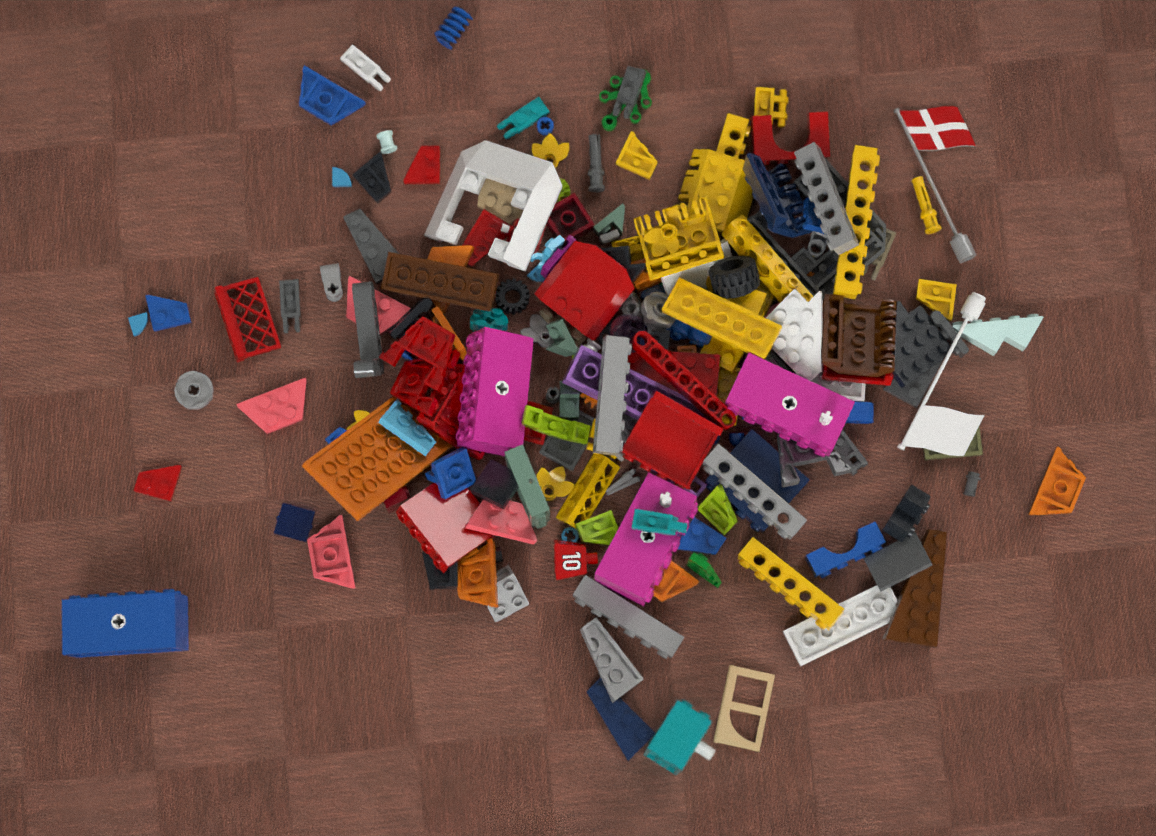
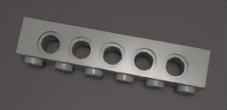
M813 142L795 151L794 153L797 158L794 160L795 164L802 171L801 179L804 185L808 186L809 191L807 194L811 202H814L816 206L814 212L822 221L820 227L823 233L828 236L827 245L831 251L834 250L840 255L858 246V240L821 148ZM815 164L814 168L809 170L810 166ZM819 180H821V183L818 186H815L816 183ZM828 196L827 200L822 202L823 198ZM834 212V216L828 219L829 215ZM841 228L840 233L835 235L836 230Z
M720 444L703 461L702 464L705 466L703 469L711 476L713 474L719 478L718 482L723 487L731 488L734 491L733 495L740 501L745 500L749 504L747 507L755 514L757 512L763 516L762 520L767 525H774L778 529L777 533L784 539L789 538L791 540L806 523V518ZM727 464L729 471L721 472L719 465ZM740 476L743 478L744 483L736 485L733 478ZM748 490H757L758 497H750L748 494ZM766 501L771 502L773 509L770 511L765 510L763 503ZM778 515H786L788 518V522L784 524L780 523L778 521Z

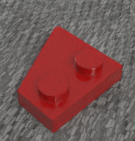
M175 465L139 472L133 491L172 502L182 466Z

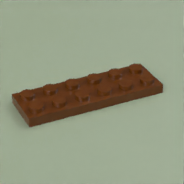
M388 252L381 289L492 312L499 274Z

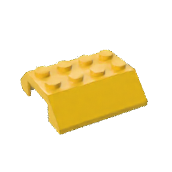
M693 149L692 159H690L689 164L693 167H699V169L686 171L685 175L687 176L684 177L680 190L682 194H679L678 199L682 202H688L686 206L690 216L696 214L692 207V200L696 199L699 210L702 211L698 198L707 196L716 229L723 232L733 220L742 214L747 218L750 210L753 190L745 180L746 175L743 171L745 160L709 149ZM678 205L681 217H683L681 206Z
M707 196L698 198L702 211L699 210L696 199L692 200V207L696 214L690 216L688 215L685 203H680L683 217H681L678 205L662 209L665 219L664 223L660 211H655V217L659 224L655 227H652L648 214L644 215L647 228H645L641 216L633 218L645 256V264L650 281L724 258ZM664 224H673L678 230L677 239L680 242L678 251L674 254L667 251L664 256L654 258L652 256L653 244L644 242V236L653 228H661ZM668 232L666 236L671 235L672 232Z

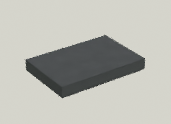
M579 410V419L565 420L577 421L592 426L594 418ZM548 436L539 454L573 472L587 444H579Z
M916 532L910 538L906 536L903 542L898 540L863 558L880 592L933 565Z

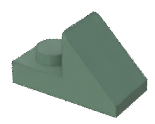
M621 204L593 227V232L597 237L601 234L609 233L612 230L611 226L618 230L622 236L625 206Z
M563 319L548 323L546 327L554 343L548 346L546 350L564 357L575 355L578 348Z
M559 381V418L579 419L580 391Z

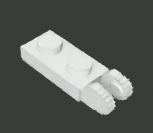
M351 45L340 57L343 63L366 82H370L378 91H381L383 87L374 79L377 74L387 83L391 80L375 62L354 45Z

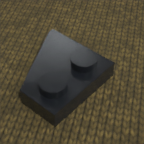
M381 152L352 174L354 179L377 204L391 193Z

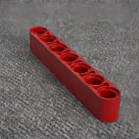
M639 331L631 338L630 344H632V348L712 423L724 430L729 429L736 423L734 412L728 409L719 398L649 333ZM637 337L644 339L645 344L643 346L637 343ZM651 350L658 352V359L651 356ZM666 363L673 366L672 372L666 370ZM680 376L687 379V385L680 383ZM695 389L701 392V398L694 396L693 392ZM709 402L715 405L714 412L708 409ZM722 416L729 418V425L723 423Z

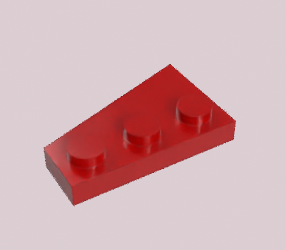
M483 209L462 245L475 247L467 266H474L488 254L495 238L504 240L507 237L498 232L502 222L509 223Z

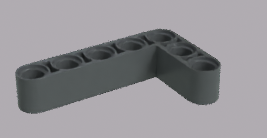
M372 281L353 283L352 294L361 359L354 361V374L356 378L383 375L384 363L379 358L382 353L374 285Z

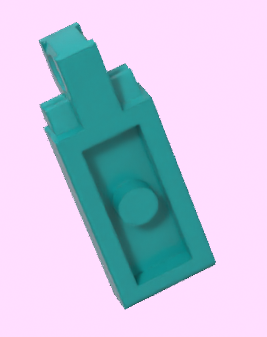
M635 509L631 528L670 536L675 535L676 532L686 533L688 525L687 523L678 522V518L674 517V515Z

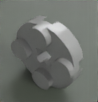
M653 292L645 297L641 303V312L646 324L668 329L676 321L675 318L657 310V308H660L661 311L669 297L668 295L661 292Z
M189 371L181 375L177 380L178 382L174 390L176 399L188 410L201 409L207 406L213 399V384L205 374ZM192 386H195V388L199 387L198 394H189Z

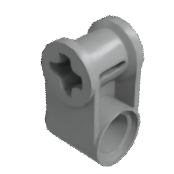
M813 231L806 250L815 260H818L822 257L827 240L829 239L826 234ZM817 247L820 252L814 253L811 248Z
M339 263L320 266L327 298L332 302L339 301L343 296ZM333 288L336 289V293L332 294Z
M633 291L620 309L634 322L641 323L644 321V316L641 312V301Z

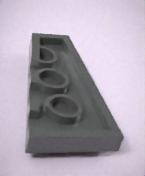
M358 209L343 216V219L375 283L378 284L383 281L388 252H398L363 211Z

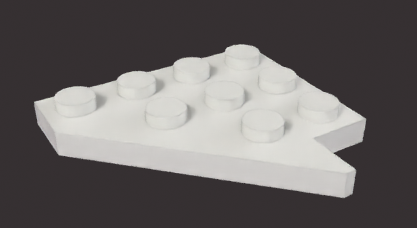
M794 289L766 319L782 326V330L772 349L798 376L812 382L822 372L823 293L819 291L808 302Z

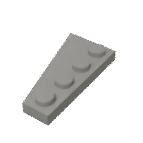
M597 617L580 629L612 703L643 680V677Z

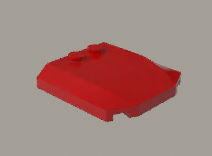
M574 241L534 294L582 334L595 341L635 290V286L630 279L627 269L600 247L594 244Z
M456 364L455 368H447L440 393L432 389L428 397H435L438 401L433 415L428 416L419 412L416 417L423 427L457 449L461 448L457 446L456 433L459 429L458 414L461 410L460 395L463 392L462 376L465 373L464 364ZM467 449L469 457L477 460L482 459L485 454L482 451Z

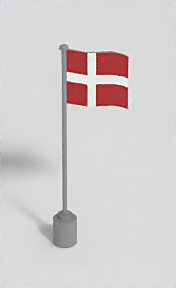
M940 106L913 111H901L900 108H895L894 113L897 114L954 233L950 245L959 263L969 261L976 256V252L967 234L957 233L919 151H939L960 146L976 147L975 142L958 107Z

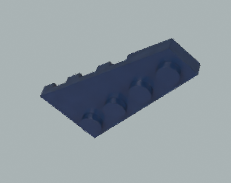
M601 678L587 691L588 696L613 735L616 743L627 761H629L656 733L621 698L612 703Z

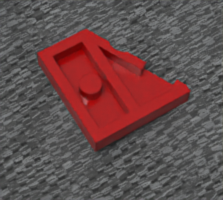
M440 146L420 147L403 180L404 184H440Z

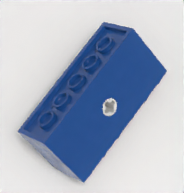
M163 589V593L156 592L155 590H146L144 594H137V592H125V595L106 593V596L89 594L87 598L72 595L69 596V599L62 600V655L82 658L189 651L188 596L181 594V591Z

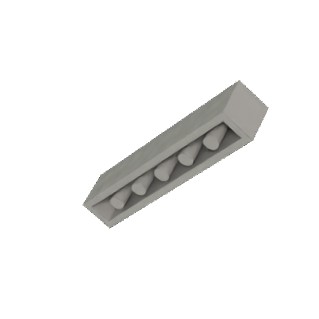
M606 335L603 338L593 453L616 456L623 448V439H620V436L625 427V420H622V414L625 413L627 402L624 401V393L628 391V382H625L626 374H629L630 363L627 362V359L632 350V344L629 343V338Z
M586 575L573 593V597L576 598L574 602L582 607L587 605L592 609L591 612L598 617L603 615L608 619L607 622L615 628L618 626L625 629L624 633L631 638H634V636L641 639L640 643L649 649L651 646L657 649V654L665 659L673 657L684 639L676 631Z

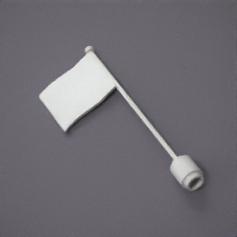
M976 292L968 295L960 311L963 314L962 318L965 320L902 443L898 444L897 448L903 451L905 446L925 448L951 456H964L984 415L966 414L945 407L926 406L925 404L967 322L978 320L985 306L986 298Z

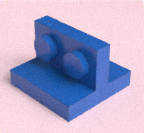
M464 447L432 462L431 470L425 473L427 480L438 485L441 498L447 499L470 487L476 481L467 448Z

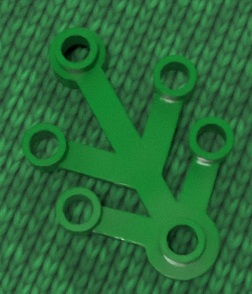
M645 70L646 76L640 91L642 97L640 104L642 108L649 109L652 105V100L648 95L647 85L651 81V76ZM612 76L610 86L612 88L620 87L624 77ZM615 79L619 81L616 85L612 83ZM603 90L599 94V100L602 103L615 100L619 91L608 92ZM603 94L608 95V98L603 99L601 96ZM648 100L650 104L644 105L643 101ZM637 103L633 107L630 121L634 124L641 121V114L638 112ZM624 104L622 105V108H621V111H620L619 115H620L621 112L624 110V108L626 107V105H624ZM613 111L602 119V127L606 131H613L617 126L616 119L618 116H614ZM633 115H638V116H639V119H638V120H634V119L632 118V116H633ZM611 119L613 123L607 124L606 120Z

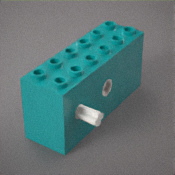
M684 699L676 701L643 754L674 775H678L683 770L694 751L708 760L711 759L716 751L701 741L712 723L709 720L710 716L701 710L696 712L692 709L693 705Z

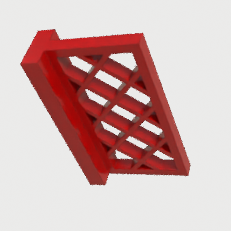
M259 277L214 288V294L237 363L249 357L281 349ZM256 283L258 290L255 295L245 291L247 285ZM236 289L241 293L237 300L229 297L227 291ZM242 294L253 298L249 306L239 302ZM255 300L263 304V309L260 313L251 308ZM236 305L246 309L242 318L234 314ZM248 311L258 315L254 324L245 320ZM260 318L269 322L267 330L256 326ZM242 322L252 327L248 336L240 332L239 328ZM254 329L264 333L260 342L250 337ZM266 335L274 338L276 345L268 347L262 342ZM248 340L258 345L255 351L247 353L245 345Z

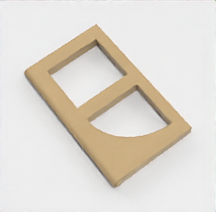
M729 665L713 742L757 752L760 751L775 675ZM737 675L767 682L762 708L732 701ZM730 710L760 716L755 742L743 738L736 732L730 720Z

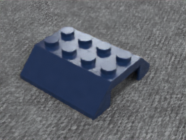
M748 153L743 166V171L746 175L745 180L753 190L752 195L760 205L759 210L767 220L768 229L771 232L791 238L813 232L803 229L802 224L806 221V218L803 216L794 218L796 215L803 214L804 202L796 185L792 183L781 188L779 186L792 179L787 166L780 163L772 170L766 171L760 156Z

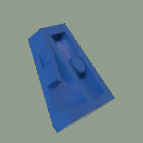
M694 517L689 524L685 536H681L678 550L716 555L727 538Z

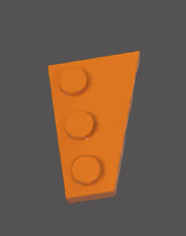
M436 306L431 309L434 314L432 320L434 323L455 334L452 350L459 351L461 354L459 358L464 364V358L467 354L466 349L440 308Z

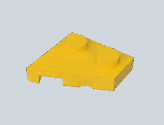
M631 131L616 161V165L650 180L658 161L648 152L645 145L638 140L636 134Z
M919 279L916 299L931 310L940 311L948 321H952L957 285Z

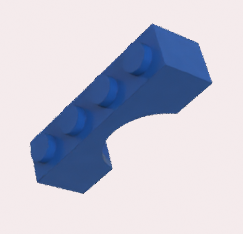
M873 522L856 531V542L853 549L849 552L836 554L828 551L823 546L807 554L804 558L814 577L820 576L822 579L830 575V570L836 567L838 570H841L848 566L847 562L853 559L857 562L866 557L865 553L869 551L875 553L883 549L882 545L886 541L876 522Z

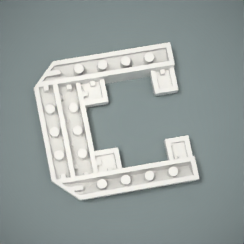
M485 140L461 152L424 236L439 242L444 241L457 245L464 228L451 223V220L464 191L479 195L486 178L515 187L517 189L510 204L524 211L510 242L495 238L488 256L505 262L508 266L526 271L563 186L552 162Z

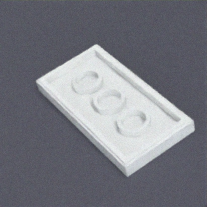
M726 239L721 240L724 258L732 257L728 241ZM722 259L661 277L666 295H670L679 277L703 289H707L706 279L709 276L708 271L714 263Z

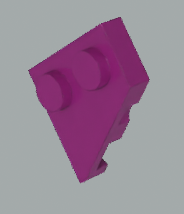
M569 235L566 245L561 250L558 248L542 266L541 275L545 279L573 242L576 241L573 236Z

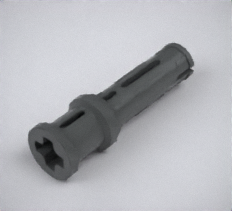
M591 134L588 136L590 169L588 171L590 186L588 190L590 192L605 191V186L603 185V175L605 173L601 165V136Z

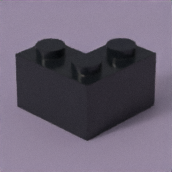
M911 484L891 514L883 531L900 542H903L906 536L910 538L916 529L913 525H918L923 515L928 511L930 507L928 502L932 496Z

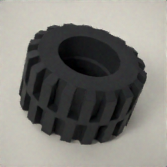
M750 256L724 258L714 263L708 271L714 294L722 298H737L747 295L756 290L760 285L755 259Z

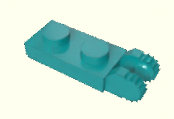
M537 97L500 122L497 128L501 130L512 124L514 128L504 134V138L509 139L536 123L540 118L548 115L550 111L541 98Z

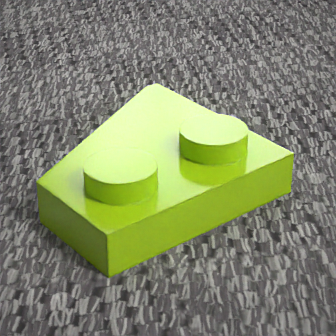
M721 484L716 486L698 507V511L723 535H726L738 522Z
M611 510L575 524L583 543L610 545L618 530Z

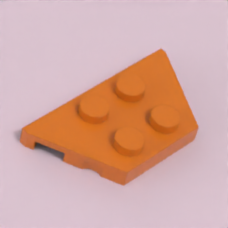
M471 245L432 247L427 260L466 267L475 247ZM431 299L435 306H438L442 313L445 314L450 303Z
M1058 446L1054 450L1028 513L1029 515L1071 514L1086 477L1080 470H1077L1075 464L1063 454L1062 449Z
M493 539L487 540L488 544L479 550L477 548L474 549L469 555L464 556L458 561L457 590L460 599L496 608L498 607L495 542Z
M671 560L669 567L662 570L663 578L658 586H654L653 596L660 602H664L698 585L699 580Z

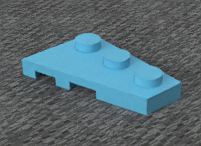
M396 399L378 423L426 456L436 444V440L422 425H417L413 421V415L409 411L405 412L400 406L402 403Z

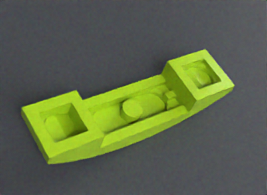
M525 405L522 425L558 439L587 444L590 425L565 420L544 413L541 409Z

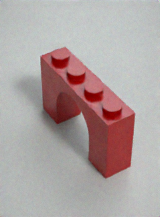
M828 112L807 113L808 137L803 147L815 142L821 148L823 156L825 158L830 157ZM772 115L751 117L753 154L760 156L764 165H769V161H777V164H788V160L797 159L794 152L782 150L775 143L772 133Z

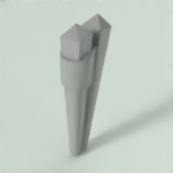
M636 469L626 471L620 479L606 490L607 495L639 482L641 477H632Z

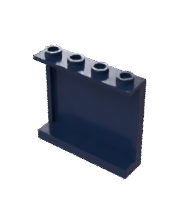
M753 429L749 431L730 453L788 504L810 480L794 467L800 478L799 484L783 488L781 485L778 451ZM720 464L719 470L725 473L729 471V467L727 464ZM713 474L706 479V488L710 492L720 484L718 482L719 478ZM740 476L733 478L736 485L744 483L743 478ZM723 487L731 506L736 510L735 514L742 520L747 519L750 522L749 526L758 533L760 531L763 534L769 526L762 520L763 516L758 512L756 514L747 507L749 504L745 500L740 501L733 495L734 491L731 488ZM748 490V494L750 497H758L757 490ZM766 501L763 503V508L770 511L773 509V505L771 502Z

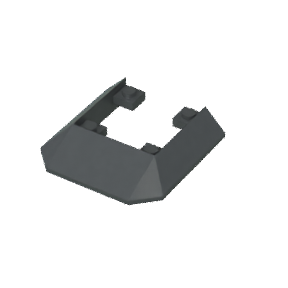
M825 158L845 208L848 182ZM815 164L811 165L809 170L813 169ZM800 176L793 184L807 197L809 189L808 186L804 185ZM819 180L815 186H818L821 183V180ZM855 201L857 207H864L862 201ZM760 211L747 219L813 297L819 291L823 293V300L825 294L833 295L838 254L834 250L827 251L816 261L803 247L790 258L767 232V220ZM872 211L871 221L867 222L870 233L869 238L865 239L864 246H867L866 257L862 258V264H865V268L885 252L886 224L874 211ZM859 219L852 220L854 225H862ZM847 256L849 262L854 263L857 261L855 256ZM810 272H813V273H814V275H813L812 277H811V276H807V275H808ZM845 274V279L848 281L854 278L852 274Z

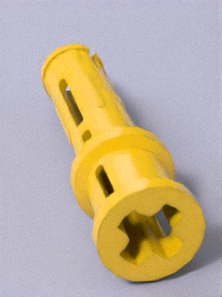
M916 177L911 182L913 183L922 212L920 213V218L923 219L925 224V234L938 232L942 227L938 224L937 212L935 209H932L923 177Z

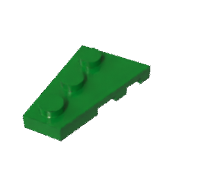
M693 553L686 566L718 589L722 582L710 563L707 562L708 558L701 553H698V555Z

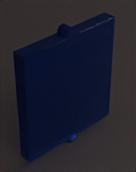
M282 503L279 516L276 517L277 523L274 534L307 542L310 529H313L312 522L315 512Z

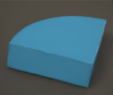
M332 167V186L352 187L348 174L340 168Z
M537 265L527 277L533 281L536 280V282H544L545 278L541 275L542 268L538 269Z
M147 312L128 318L134 337L141 334L148 323Z

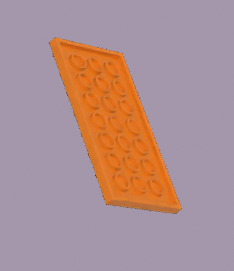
M393 397L302 465L357 521L454 447L426 429L436 440V444L424 456L378 422L396 401ZM401 402L400 406L404 411H409L413 415V421L417 425H421L416 419L420 411Z

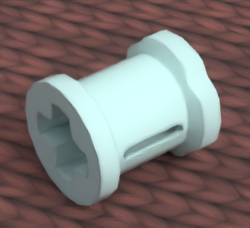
M391 130L383 131L376 135L382 149L380 151L382 154H389L397 150V146L394 145L392 138L393 131Z

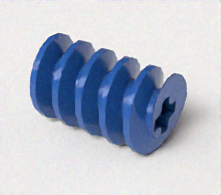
M458 7L452 8V13L447 15L448 19L443 20L444 25L441 24L439 30L434 33L437 41L452 50V46L449 43H457L454 37L461 38L458 31L465 32L463 25H470L467 19L473 20L465 10Z

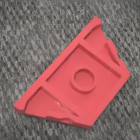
M349 276L346 317L356 323L352 284L361 282ZM375 290L381 336L410 308Z
M306 378L300 379L236 405L266 434H269L303 420L307 380Z
M483 499L465 525L467 529L533 545L537 542V537L523 504L509 501L507 506L502 509Z
M339 515L334 521L307 539L313 576L315 579L356 589L343 516Z

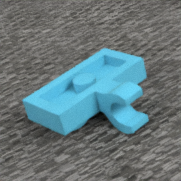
M558 235L555 239H549L542 253L533 254L530 261L540 260L537 268L541 269L558 248L561 250L565 239L561 235Z

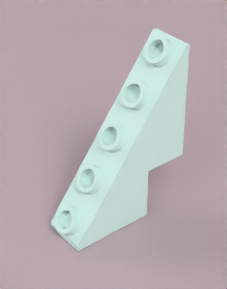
M1039 314L1027 315V318L1011 316L1007 320H1001L999 317L992 318L987 322H982L981 319L973 320L971 323L966 324L960 337L992 356L997 353L1003 341L1023 352L1043 317L1039 316ZM963 321L952 323V327L957 333Z

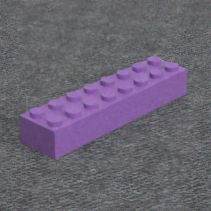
M581 345L577 349L562 383L597 400L601 354ZM631 369L629 374H626L625 382H628V391L624 393V401L627 402L624 414L638 420L655 390L709 420L683 395Z

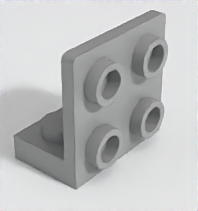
M509 565L496 571L498 607L487 606L495 622L529 605Z

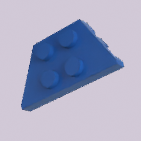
M304 65L299 107L332 126L365 106L366 102Z

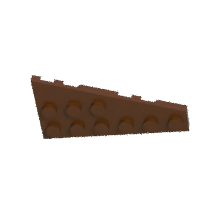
M926 530L921 544L933 565L906 579L896 603V610L893 617L889 620L888 630L884 633L882 640L933 648L938 646L947 532Z

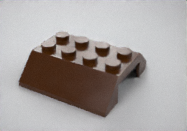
M825 294L822 364L838 374L879 377L894 372L895 355L886 353L895 351L896 322L890 319L896 316V301L882 299L880 306L844 303L843 295Z

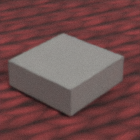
M614 230L599 236L598 239L600 244L603 245L618 239L620 235L618 230Z

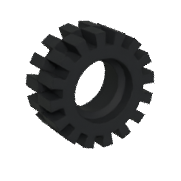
M515 278L513 280L506 279V282L502 281L495 293L497 306L508 315L509 313H512V315L522 313V310H525L529 304L530 295L527 285L523 284L521 280L516 281ZM510 290L517 291L520 294L519 301L516 303L507 302L505 299L506 293Z

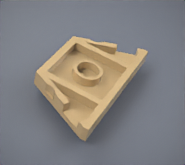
M488 178L485 179L478 196V207L480 209L487 210L512 225L515 219L521 218L524 211L510 204L517 188Z

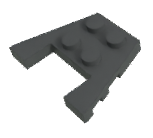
M779 434L777 436L781 485L783 488L799 484L800 478L794 468L796 466L826 460L834 477L849 474L852 470L848 464L845 465L840 459L841 456L838 452L832 450L829 457L826 455L821 457L815 454V450L809 447L804 449L798 446L797 442L792 439L787 441L779 437Z

